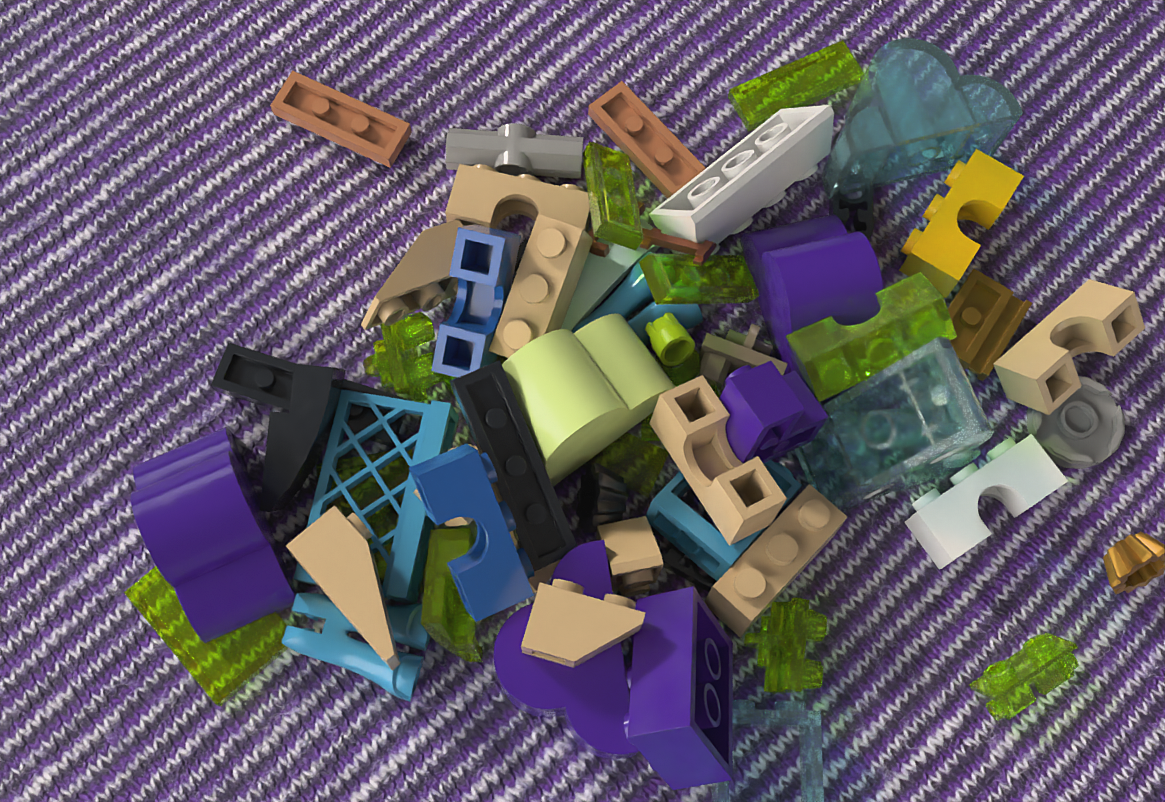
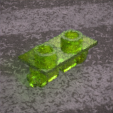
M1050 633L1036 635L1028 639L1023 644V649L1008 659L989 665L984 670L983 675L970 683L969 686L972 690L991 699L986 703V708L995 720L999 721L1003 717L1010 720L1037 701L1029 684L1034 682L1039 693L1046 695L1074 676V669L1079 664L1071 652L1078 647L1076 643Z

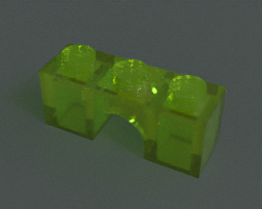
M921 272L875 293L881 310L877 315L864 323L844 326L836 323L830 315L786 335L799 370L819 402L957 337L943 295Z

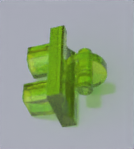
M418 312L405 315L400 321L390 326H386L384 323L380 324L384 340H378L373 343L375 354L368 356L363 361L364 372L371 377H380L382 388L394 386L396 393L410 395L411 401L422 402L428 400L426 389L445 380L444 374L431 371L434 353L430 352L419 357L416 346L434 340L435 332L431 319L424 313Z
M796 597L788 602H773L771 605V616H761L760 633L745 634L744 645L758 649L757 667L766 668L764 692L773 694L802 692V689H815L822 686L824 667L820 661L805 659L806 642L816 643L823 641L826 636L828 617L809 609L810 600Z

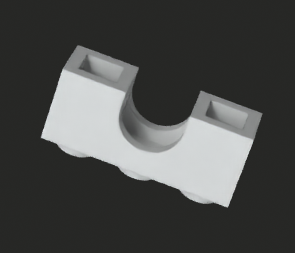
M1032 434L1017 444L1009 437L987 453L992 460L980 469H978L974 462L969 464L950 478L954 487L942 495L934 488L912 504L917 512L904 523L939 570L992 534L978 513V500L980 496L996 498L1005 505L1015 518L1068 482Z

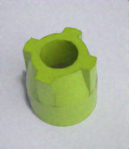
M665 313L663 317L653 322H648L645 331L650 337L652 348L664 365L675 366L681 364L693 353L695 348L694 340L672 313Z

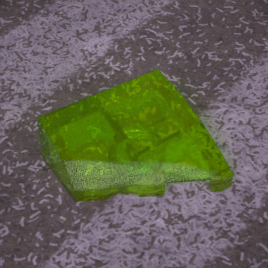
M470 528L430 530L421 624L436 642L451 653L469 662H482L483 646H479L475 638L476 622L466 611L447 565V562L466 554L475 543L474 536Z

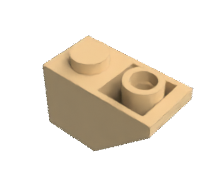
M643 516L597 526L596 540L605 541L612 591L620 590L622 597L635 596L650 591L649 584L656 583L664 564L647 517Z
M554 579L552 586L540 582L522 641V653L574 668L640 631L645 612L635 610L636 602L626 597L605 594L604 600L583 595L584 587L570 581Z

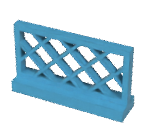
M342 389L306 528L325 513L326 506L344 495L355 514L373 535L371 539L374 543L370 545L373 554L379 551L388 564L382 585L384 598L393 599L396 602L405 604L417 603L435 523L427 515L422 501L413 493L417 488L410 471L408 480L391 491L378 471L401 455L408 465L412 467L447 452L453 446L459 416L451 403L432 400L431 404ZM352 404L371 407L379 419L356 435H354L347 424ZM379 409L390 410L391 412L383 416ZM406 413L422 416L419 432L401 443L389 424ZM385 428L397 447L372 463L361 443ZM346 432L350 439L342 444ZM415 447L413 459H411L407 451ZM356 448L367 467L343 482L336 471L338 458ZM373 475L385 495L361 510L349 490ZM334 479L338 486L331 490ZM404 494L402 505L400 506L396 498ZM391 502L399 515L397 526L379 539L367 518ZM393 541L389 555L385 546ZM297 563L294 580L317 585L303 567Z

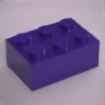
M694 586L636 599L635 610L645 612V617L640 631L630 636L633 645L632 665L627 669L630 707L629 712H626L624 716V730L630 744L635 745L647 759L652 770L657 771L672 790L733 780V642Z

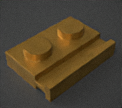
M973 268L924 346L963 370L967 368L977 374V378L983 382L989 376L994 363L1003 353L1032 302L1027 299L1023 302L1013 296V291Z

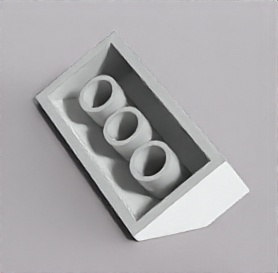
M830 105L780 109L650 212L649 216L656 227L661 230V233L703 244L705 240L716 243L717 247L708 257L710 258L719 250V243L728 235L736 234L746 229L753 222L752 216L760 209L776 204L786 195L784 191L795 181L804 180L817 171V163L831 151L834 111ZM671 250L678 259L693 260L695 258L693 255Z

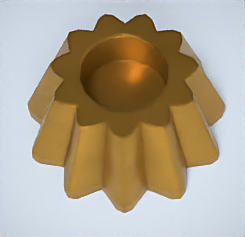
M1139 532L1135 535L1130 534L1124 540L1118 541L1115 546L1108 549L1107 554L1103 557L1109 584L1114 593L1119 594L1123 591L1130 593L1138 586H1146L1153 578L1163 575L1165 569V544L1147 533Z

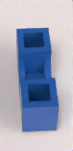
M480 225L458 227L449 276L458 279L457 298L449 319L446 322L440 323L431 371L458 378L496 362L498 354L489 351L511 290L521 235Z
M466 443L409 467L426 513L436 525L457 517H470L476 523L477 537L472 548L466 554L447 562L463 605L475 622L534 596L528 579L534 577L535 573L523 548L516 550L510 532L516 529V523L507 503L504 500L498 502L491 484L497 482L498 478L487 453L484 452L479 455L478 450Z

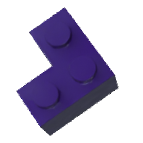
M772 361L754 368L750 365H745L732 372L726 378V386L719 398L730 414L725 426L728 443L735 456L742 463L758 456L764 464L813 441L829 417L796 370L782 376Z

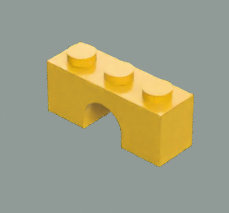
M978 149L974 151L967 164L958 160L944 184L951 187L945 198L936 194L922 216L930 221L923 232L914 228L900 250L907 255V258L899 271L947 298L981 247L980 244L969 239L961 232L957 221L971 220L989 230L1007 205L1024 176Z

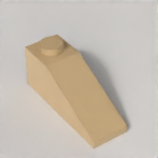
M334 505L289 542L286 547L296 561L393 671L400 665V660L375 556L367 542L373 535L355 513H351L346 518Z

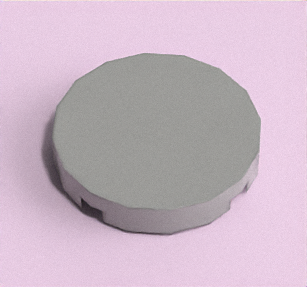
M1078 376L1082 386L1050 415L1028 407L1027 430L1029 435L1032 434L1054 463L1064 468L1085 469L1102 463L1119 448L1125 434V416L1121 406H1116L1115 401L1110 397L1112 393L1104 385L1088 377Z

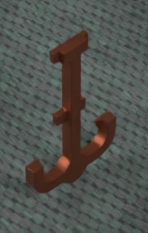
M635 200L615 202L605 213L593 216L591 219V229L587 232L593 238L589 252L604 258L610 253L611 249H609V245L597 242V240L602 235L610 233L642 241L640 248L648 250L652 245H657L695 256L693 264L699 266L705 263L717 247V244L712 241L705 240L703 244L661 233L660 229L652 228L649 230L615 221L622 213H631L637 218L645 211V204Z

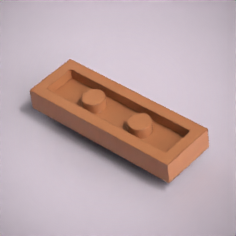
M293 70L270 105L274 115L389 168L392 167L412 133L410 123Z
M623 81L588 106V115L667 199L706 169Z

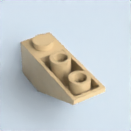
M459 219L421 232L374 297L361 323L364 330L382 323L386 326L393 325L408 313L419 309L429 311L438 306L443 300L457 295L458 279L449 276L458 227H463Z

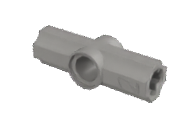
M517 123L502 125L497 131L449 128L446 138V168L448 170H458L459 164L468 166L482 164L492 167L499 173L513 176L527 174L531 176L581 179L584 137L536 134V131L531 127Z

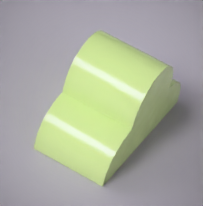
M609 314L583 326L575 333L568 329H559L546 333L520 348L502 364L553 487L653 413L660 394L676 387L621 314Z

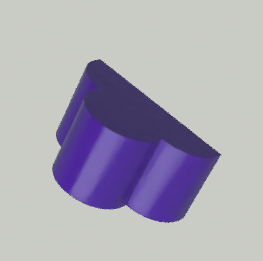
M835 214L744 233L741 236L740 243L768 335L773 345L775 357L780 361L788 363L784 375L796 370L817 401L880 387L884 381L886 369L884 345L879 328V323L884 314V287L877 257L866 236L861 232L847 233L842 221Z
M228 427L219 429L133 467V477L137 491L131 493L130 501L140 534L164 579L174 587L178 600L191 626L205 644L208 645L293 606L297 594L266 515L264 511H260L259 498L233 434Z
M605 541L587 542L569 551L556 566L550 585L552 586L554 579L570 581L584 587L583 595L604 600L605 594H613ZM534 603L514 612L501 627L494 646L495 670L507 698L517 708L533 716L544 718L565 716L566 724L575 741L583 749L595 756L617 760L632 758L636 755L638 749L635 745L630 744L624 730V716L626 712H629L630 697L621 641L574 668L522 653L521 645Z

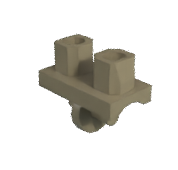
M752 323L747 335L729 329L726 339L707 333L697 360L701 362L698 377L703 375L712 389L721 390L727 372L731 374L745 365H750L754 368L772 361L783 376L788 363L769 356L773 345L756 339L761 326Z

